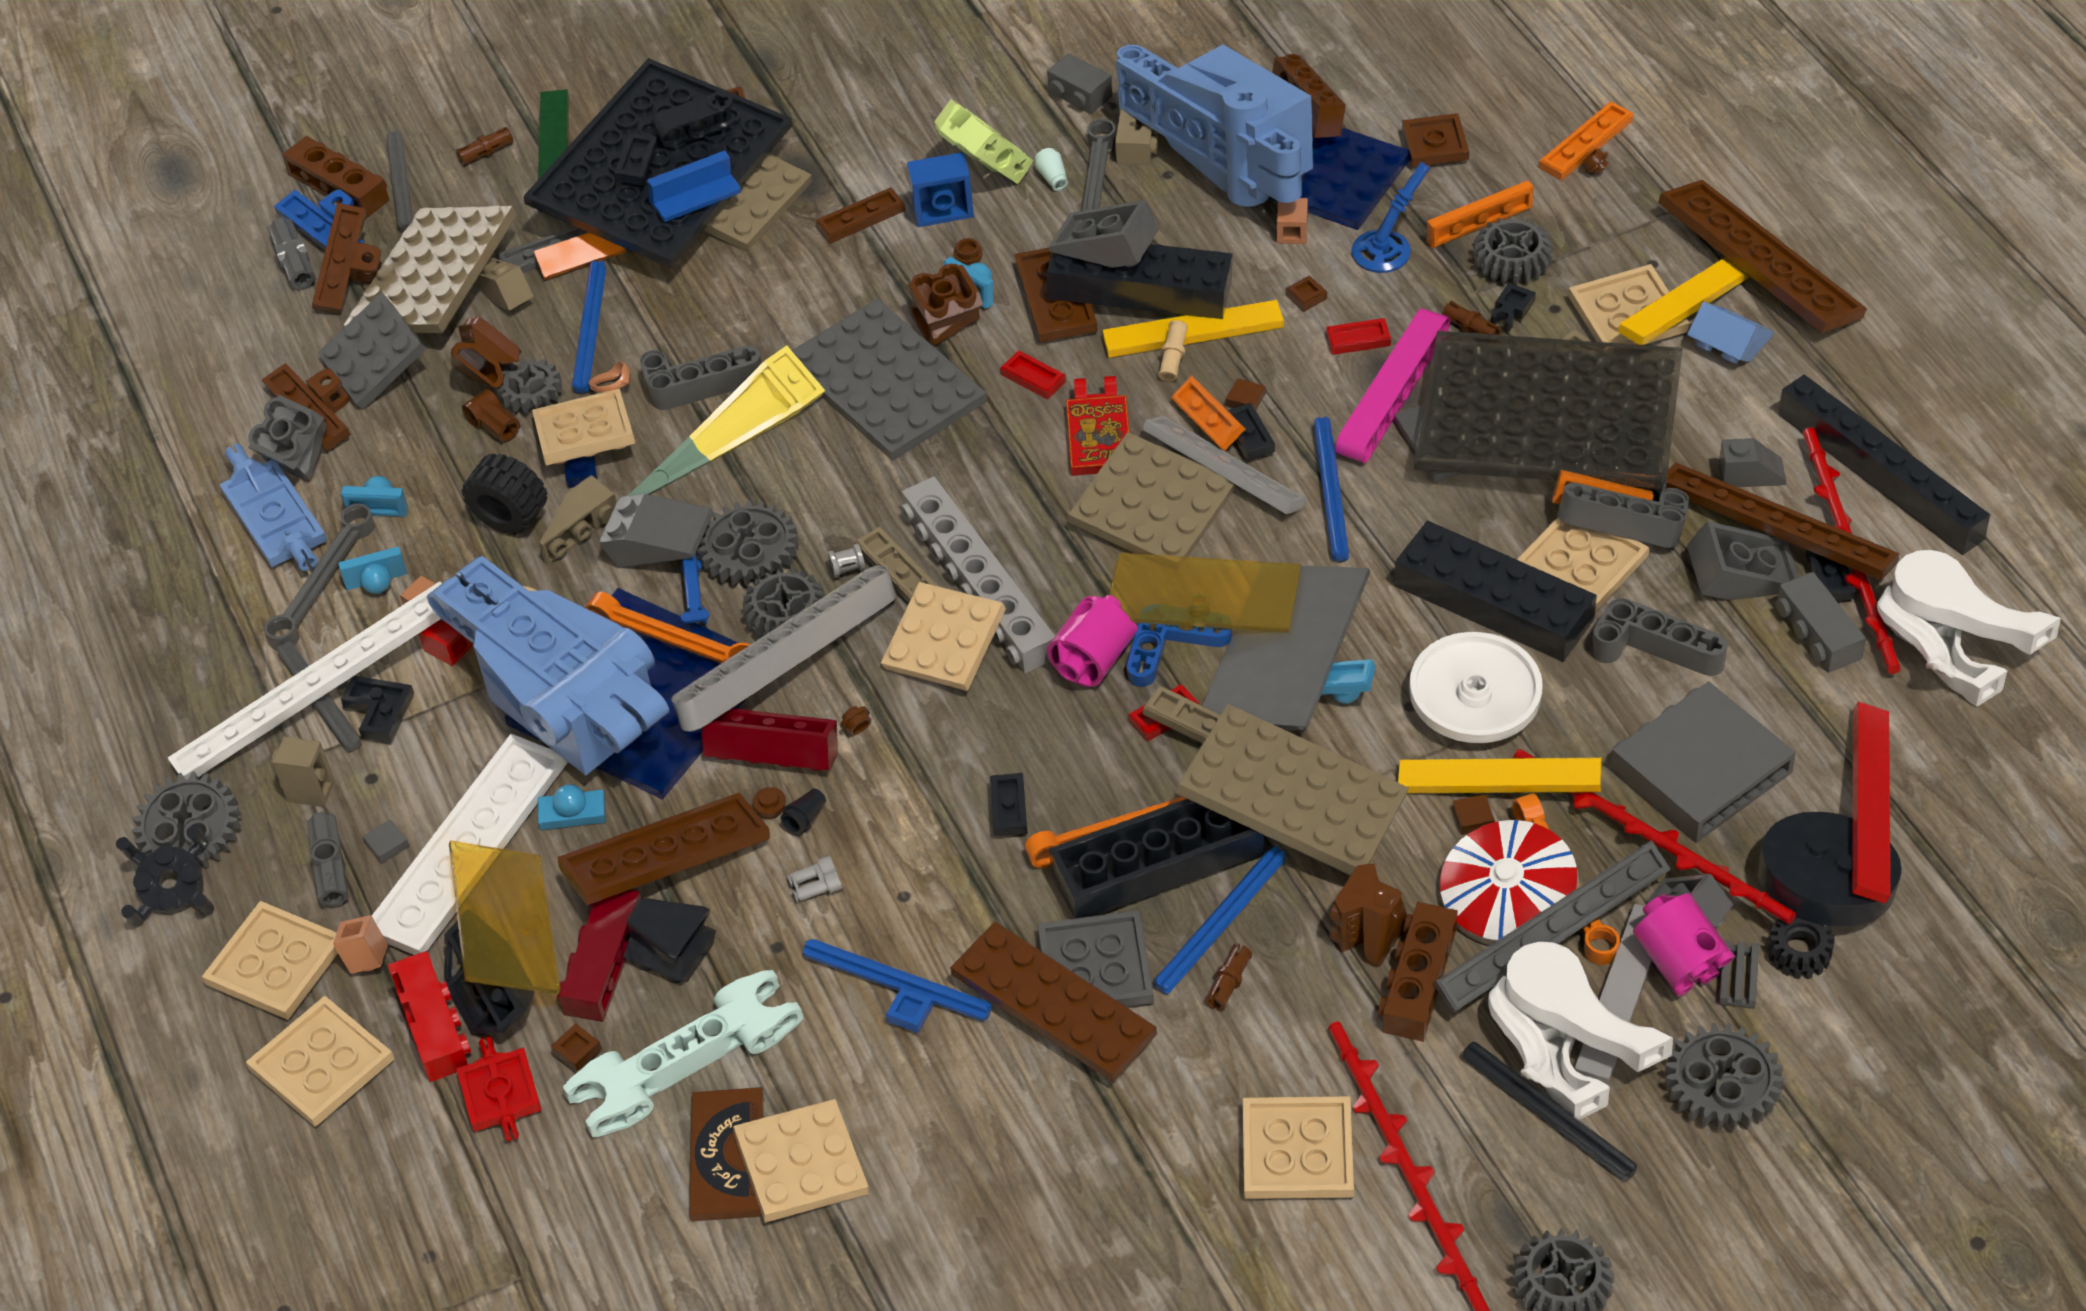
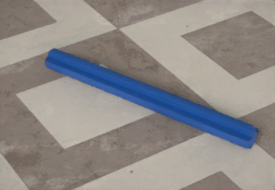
M601 260L599 262L592 261L589 266L572 380L575 393H586L589 390L606 275L605 263Z
M1326 416L1323 418L1317 417L1314 420V430L1331 554L1335 562H1345L1349 558V548L1331 421Z
M1271 846L1155 977L1154 987L1158 991H1161L1163 994H1168L1284 863L1285 852L1282 849H1279L1277 846Z
M815 939L807 940L804 945L803 955L811 960L900 991L901 988L932 998L933 1004L980 1021H985L990 1016L992 1005L988 1001Z

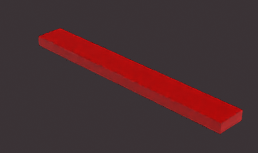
M1858 701L1853 709L1852 893L1886 904L1890 897L1889 711Z

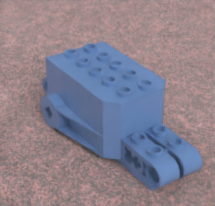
M1224 44L1180 68L1173 66L1139 45H1126L1118 50L1116 67L1117 82L1119 83V108L1165 136L1170 146L1225 191L1232 203L1248 207L1264 203L1269 196L1284 203L1294 202L1301 197V175L1313 169L1311 95Z
M483 556L476 557L455 573L453 578L447 579L427 595V601L432 610L474 644L490 701L584 775L590 773L614 752L619 753L637 739L642 734V731L648 730L669 713V707L664 698L651 687L647 671L655 665V660L649 647L640 636L629 628H623L619 624L549 590L528 591Z

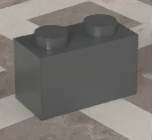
M1070 53L1047 71L1049 93L1089 114H1093L1113 97L1112 76Z

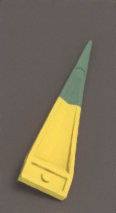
M786 345L766 359L670 456L627 496L650 495L799 414L801 410L821 397L825 389Z

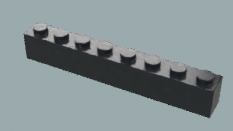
M1804 374L1782 389L1779 415L1802 433L1807 428H1814L1820 445L1824 450L1961 555H1964L1985 540L1991 514Z

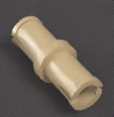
M1175 320L1169 323L1166 343L1161 348L1163 358L1158 376L1161 380L1167 382L1177 380L1180 360L1185 355V348L1183 346L1188 327L1182 321Z

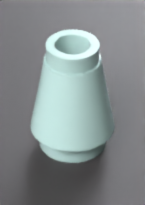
M1046 148L1038 152L1035 156V168L1050 184L1053 190L1060 191L1066 188L1068 180L1061 154L1053 148Z

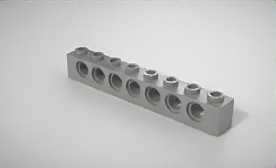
M933 476L901 491L903 504L900 506L903 517L907 522L912 521L919 539L929 544L932 556L937 562L941 561L943 563L948 578L952 582L956 581L958 583L960 592L999 601L1004 604L1006 610L993 638L998 644L1002 643L1011 663L1013 665L1018 664L1024 674L1049 663L1047 647L1055 635L937 479Z

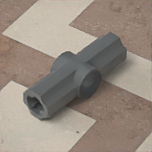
M284 217L273 219L272 224L268 226V230L281 269H285L292 287L299 288L300 290L310 288L311 283L316 279L302 237H298L291 219H285Z
M325 811L314 813L307 820V828L310 841L309 854L314 867L318 900L321 905H327L331 908L341 906L349 898L345 876L346 864L342 856L337 820L334 814H328Z

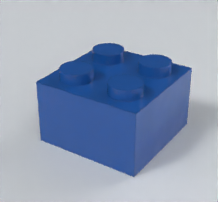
M964 152L907 162L911 201L917 227L974 217L970 175Z

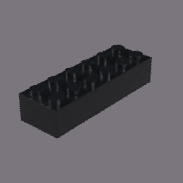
M1150 244L1138 264L1132 267L1120 266L1112 268L1052 252L1047 270V299L1223 319L1232 282L1233 253Z
M1428 520L1395 561V587L1561 662L1566 660L1595 620L1596 594Z
M1185 799L1049 848L1051 873L1074 919L1092 917L1264 855V834L1196 802Z

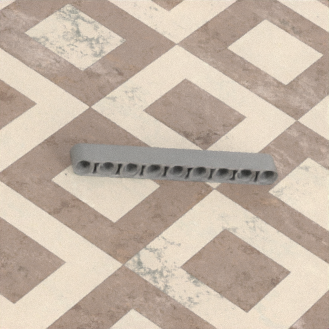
M878 565L864 570L673 695L671 700L681 729L684 731H694L704 727L894 601L897 596L887 566Z

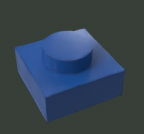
M901 988L886 1013L887 1022L919 1033L934 1007L932 998Z

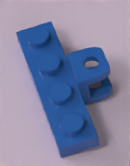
M293 190L278 202L274 208L279 216L291 219L296 229L326 250L337 206L333 205L334 202L343 200L341 204L353 206V200L343 191L336 190L318 203L319 208L297 190Z

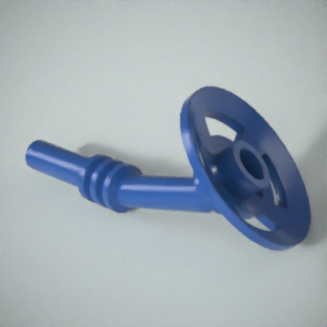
M1421 161L1403 189H1398L1399 195L1395 194V200L1390 201L1391 206L1379 230L1368 231L1354 241L1352 257L1358 266L1370 272L1387 273L1395 271L1407 263L1411 253L1410 244L1401 234L1391 230L1400 212L1406 210L1404 206L1408 207L1410 204L1408 201L1413 200V193L1431 169L1429 165ZM1389 235L1397 238L1401 242V244H1396L1394 239L1389 237ZM1367 249L1368 253L1375 257L1374 260H1368L1360 251ZM1397 253L1400 254V256L1396 259L1389 262H1384V260L1393 258Z

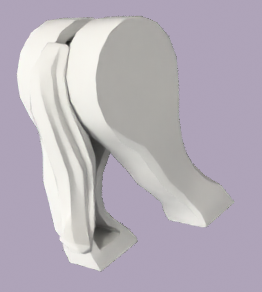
M1934 550L1915 551L1903 557L1897 564L1892 588L1888 586L1877 603V609L1883 621L1896 636L1919 650L1927 661L1926 668L1934 671L1952 690L1961 694L1969 703L1976 707L2003 690L2007 670L1996 665L1980 664L1971 661L1964 654L1960 645L1962 630L1983 638L2010 643L2030 655L2057 638L2061 620L2059 617L2043 612H2022L2009 609L1994 602L1974 584L1956 559L1946 553Z
M1535 942L1520 948L1512 955L1507 964V977L1503 976L1489 992L1488 1005L1491 1016L1504 1034L1516 1046L1525 1066L1520 1071L1521 1076H1525L1527 1080L1532 1079L1535 1083H1540L1546 1088L1554 1101L1579 1120L1607 1107L1610 1087L1598 1079L1584 1076L1575 1071L1570 1063L1569 1056L1576 1039L1590 1047L1619 1057L1636 1072L1642 1071L1672 1056L1673 1037L1651 1027L1637 1026L1611 1013L1592 991L1578 957L1568 948L1559 944Z

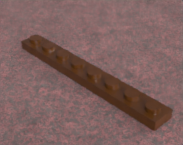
M1675 462L1661 476L1663 490L1666 488L1682 490L1688 495L1690 502L1879 580H1883L1898 564V552Z

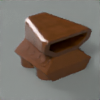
M951 263L942 266L939 269V273L934 275L929 273L917 274L912 278L911 283H908L906 286L914 299L910 304L911 316L925 340L932 346L941 343L980 318L979 306L983 305L981 296L963 265Z
M475 316L474 319L468 317L463 325L458 326L462 342H457L451 349V365L470 380L492 388H498L504 381L500 365L519 362V355L522 351L487 321L478 316Z
M1375 863L1357 865L1336 897L1330 914V920L1334 921L1330 940L1335 941L1341 953L1362 943L1365 961L1374 967H1379L1383 964L1402 934L1407 911L1401 892L1379 881Z

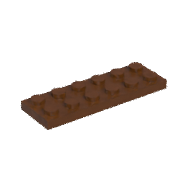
M736 793L557 857L558 867L585 904L589 905L770 839V832L768 826L740 793Z
M994 922L950 967L952 976L1112 1082L1118 1078L1157 1035V1027L997 922Z

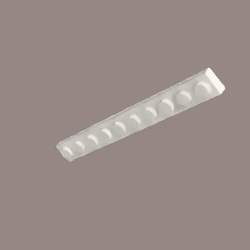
M439 581L169 756L168 759L177 773H182L185 780L189 779L192 771L198 777L439 621L441 618L430 607L427 595L442 583Z

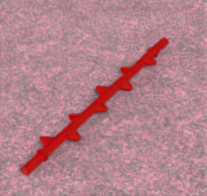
M1807 428L1803 431V436L1810 453L1809 459L1813 462L1821 485L1815 486L1813 490L1816 494L1827 500L1836 525L1834 527L1852 534L1849 526L1852 520L1844 512L1833 479L1840 476V472L1827 464L1825 459L1826 453L1821 448L1815 429ZM1851 568L1852 574L1846 575L1845 580L1859 590L1868 615L1865 621L1873 629L1877 640L1876 647L1881 651L1888 673L1896 674L1901 670L1893 648L1894 641L1889 637L1885 623L1878 612V602L1876 601L1867 574Z
M1518 749L1513 756V759L1535 758L1522 749ZM1568 792L1575 797L1574 808L1593 807L1625 826L1624 831L1626 833L1638 834L1648 841L1652 840L1656 846L1677 858L1676 869L1686 870L1695 868L1703 874H1711L1718 883L1729 889L1731 896H1742L1755 904L1757 909L1762 908L1787 924H1791L1795 919L1796 912L1769 897L1767 892H1761L1730 874L1727 866L1715 865L1678 843L1679 832L1677 830L1660 832L1626 812L1624 805L1613 804L1594 792Z
M1333 1022L1329 1025L1328 1029L1341 1053L1340 1058L1346 1062L1362 1093L1354 1104L1353 1109L1355 1113H1372L1388 1144L1379 1156L1381 1163L1399 1165L1417 1200L1416 1205L1408 1215L1411 1222H1428L1445 1254V1257L1436 1266L1438 1274L1454 1275L1457 1277L1459 1288L1461 1291H1464L1474 1311H1491L1477 1285V1278L1472 1276L1455 1243L1464 1232L1463 1225L1444 1222L1426 1187L1435 1174L1433 1167L1415 1166L1398 1133L1407 1122L1406 1116L1389 1114L1370 1080L1379 1067L1376 1060H1360L1358 1057L1359 1052L1357 1048L1353 1047L1341 1022Z

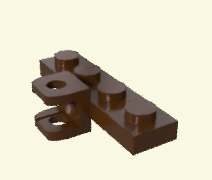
M337 203L312 301V309L342 314L350 278L351 281L371 284L378 270L382 267V261L380 260L381 250L373 245L359 243L366 217V208Z
M286 363L261 379L265 387L275 398L281 395L324 417L323 421L327 423L321 447L326 452L351 435L346 425L334 414L344 407L350 398L341 388L342 382L331 369L327 368L316 373L306 380L307 385ZM324 380H331L329 384L321 385ZM339 395L336 400H330L331 396Z

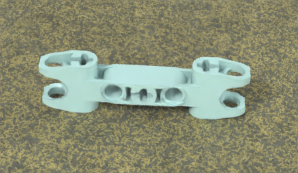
M765 970L739 978L723 987L716 994L714 1003L718 1009L644 1048L624 1061L618 1052L610 1051L590 1061L563 1086L565 1096L570 1103H581L592 1098L605 1100L585 1121L592 1137H600L629 1128L651 1113L654 1104L649 1097L657 1092L665 1090L743 1044L752 1054H758L777 1044L803 1020L802 1009L797 1002H788L776 1007L762 1005L780 986L778 976L773 970Z

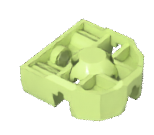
M950 99L934 121L939 135L953 146L957 145L960 150L972 159L980 161L992 172H1000L1016 184H1019L1033 162L1029 156L1003 138L1000 133L952 99Z

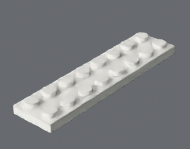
M514 734L509 735L373 913L372 917L387 944L413 955L428 951L537 805L538 797H543L564 769L567 761L554 750Z

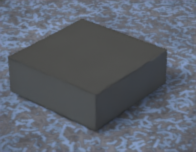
M391 819L362 836L366 846L381 864L409 847L407 838Z

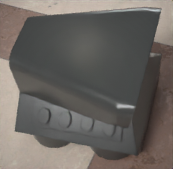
M278 395L277 398H273L266 403L263 423L251 429L248 435L250 442L248 448L261 454L265 461L274 460L281 469L309 481L314 472L327 423L323 421L324 417L313 410Z

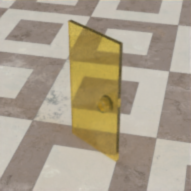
M1119 553L1110 595L1120 601L1121 609L1135 623L1290 633L1301 564Z
M450 840L449 853L465 981L559 995L560 984L540 855Z

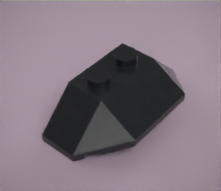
M466 911L444 934V945H447L444 958V981H446L450 995L472 1034L505 1033L527 1010L535 992L508 945L472 913Z

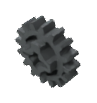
M532 357L529 362H525L521 358L519 359V365L510 363L508 364L509 371L501 370L504 381L497 388L498 396L505 407L511 405L513 412L523 408L524 414H527L529 408L537 409L541 405L545 407L550 406L549 400H558L557 392H562L560 372L556 371L554 363L548 365L546 359H542L538 363L535 357Z

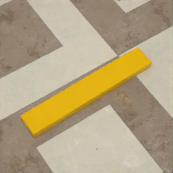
M1724 257L1619 324L1618 332L1638 345L1643 346L1698 311L1703 302H1712L1748 279L1749 275L1736 264L1730 262L1727 257Z
M1272 300L1225 308L1223 319L1185 315L1104 329L1102 331L1108 358L1161 349L1162 345L1166 343L1169 323L1175 320L1187 324L1188 330L1184 345L1284 328V319L1278 301Z
M1602 759L1400 760L1398 783L1409 787L1407 793L1601 792Z

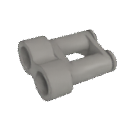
M830 855L818 859L817 864L793 872L790 876L787 875L791 887L795 886L796 891L793 890L797 903L799 902L798 900L803 901L827 891L831 894L843 889ZM819 878L818 881L800 887V884L806 880Z

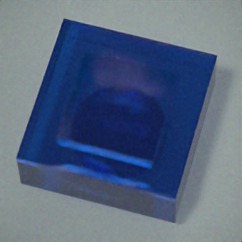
M595 455L570 459L564 463L568 488H574L591 475L598 480Z

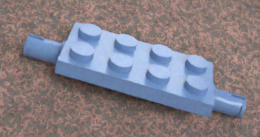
M233 444L237 453L229 446L225 450V456L234 467V472L230 480L219 484L220 489L271 568L294 557L298 566L303 571L309 570L305 561H308L312 568L315 567L318 563V558L313 554L311 548L327 541L325 532L278 463L274 460L264 464L254 461V459L248 457L241 444Z

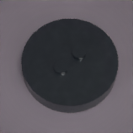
M1803 812L1781 819L1767 831L1758 860L1757 872L1760 883L1769 896L1796 912V916L1823 925L1854 926L1873 921L1890 908L1895 899L1902 866L1897 851L1890 843V897L1886 904L1853 894V818L1830 812Z

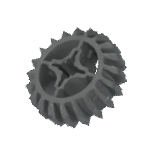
M1509 217L1508 220L1503 221L1498 218L1496 223L1488 222L1486 228H1480L1474 240L1473 258L1477 270L1483 273V277L1490 276L1492 282L1501 280L1503 285L1507 282H1513L1514 285H1517L1518 282H1524L1528 285L1530 279L1538 280L1541 274H1546V270L1552 262L1553 244L1552 240H1550L1549 232H1545L1542 225L1535 226L1533 220L1524 222L1522 217L1519 220H1513Z
M791 568L787 573H782L777 569L776 574L770 575L765 573L764 580L755 578L754 586L747 587V595L743 596L742 602L743 618L746 620L749 631L753 632L757 639H760L826 596L821 583L816 582L813 575L806 577L803 570L794 574ZM784 604H786V606H787V609H786V610H784V607H783Z
M1561 1227L1557 1236H1552L1546 1230L1543 1233V1240L1533 1235L1532 1239H1530V1246H1522L1520 1256H1517L1514 1260L1515 1271L1512 1274V1282L1515 1285L1517 1298H1522L1524 1310L1533 1308V1311H1597V1309L1604 1310L1607 1306V1299H1610L1612 1296L1614 1273L1611 1270L1612 1263L1610 1257H1604L1602 1245L1593 1247L1591 1236L1580 1240L1577 1230L1572 1236H1565V1232ZM1550 1261L1549 1267L1542 1269L1541 1273L1533 1275L1540 1265ZM1593 1280L1592 1285L1587 1290L1577 1295V1288L1585 1286V1282Z

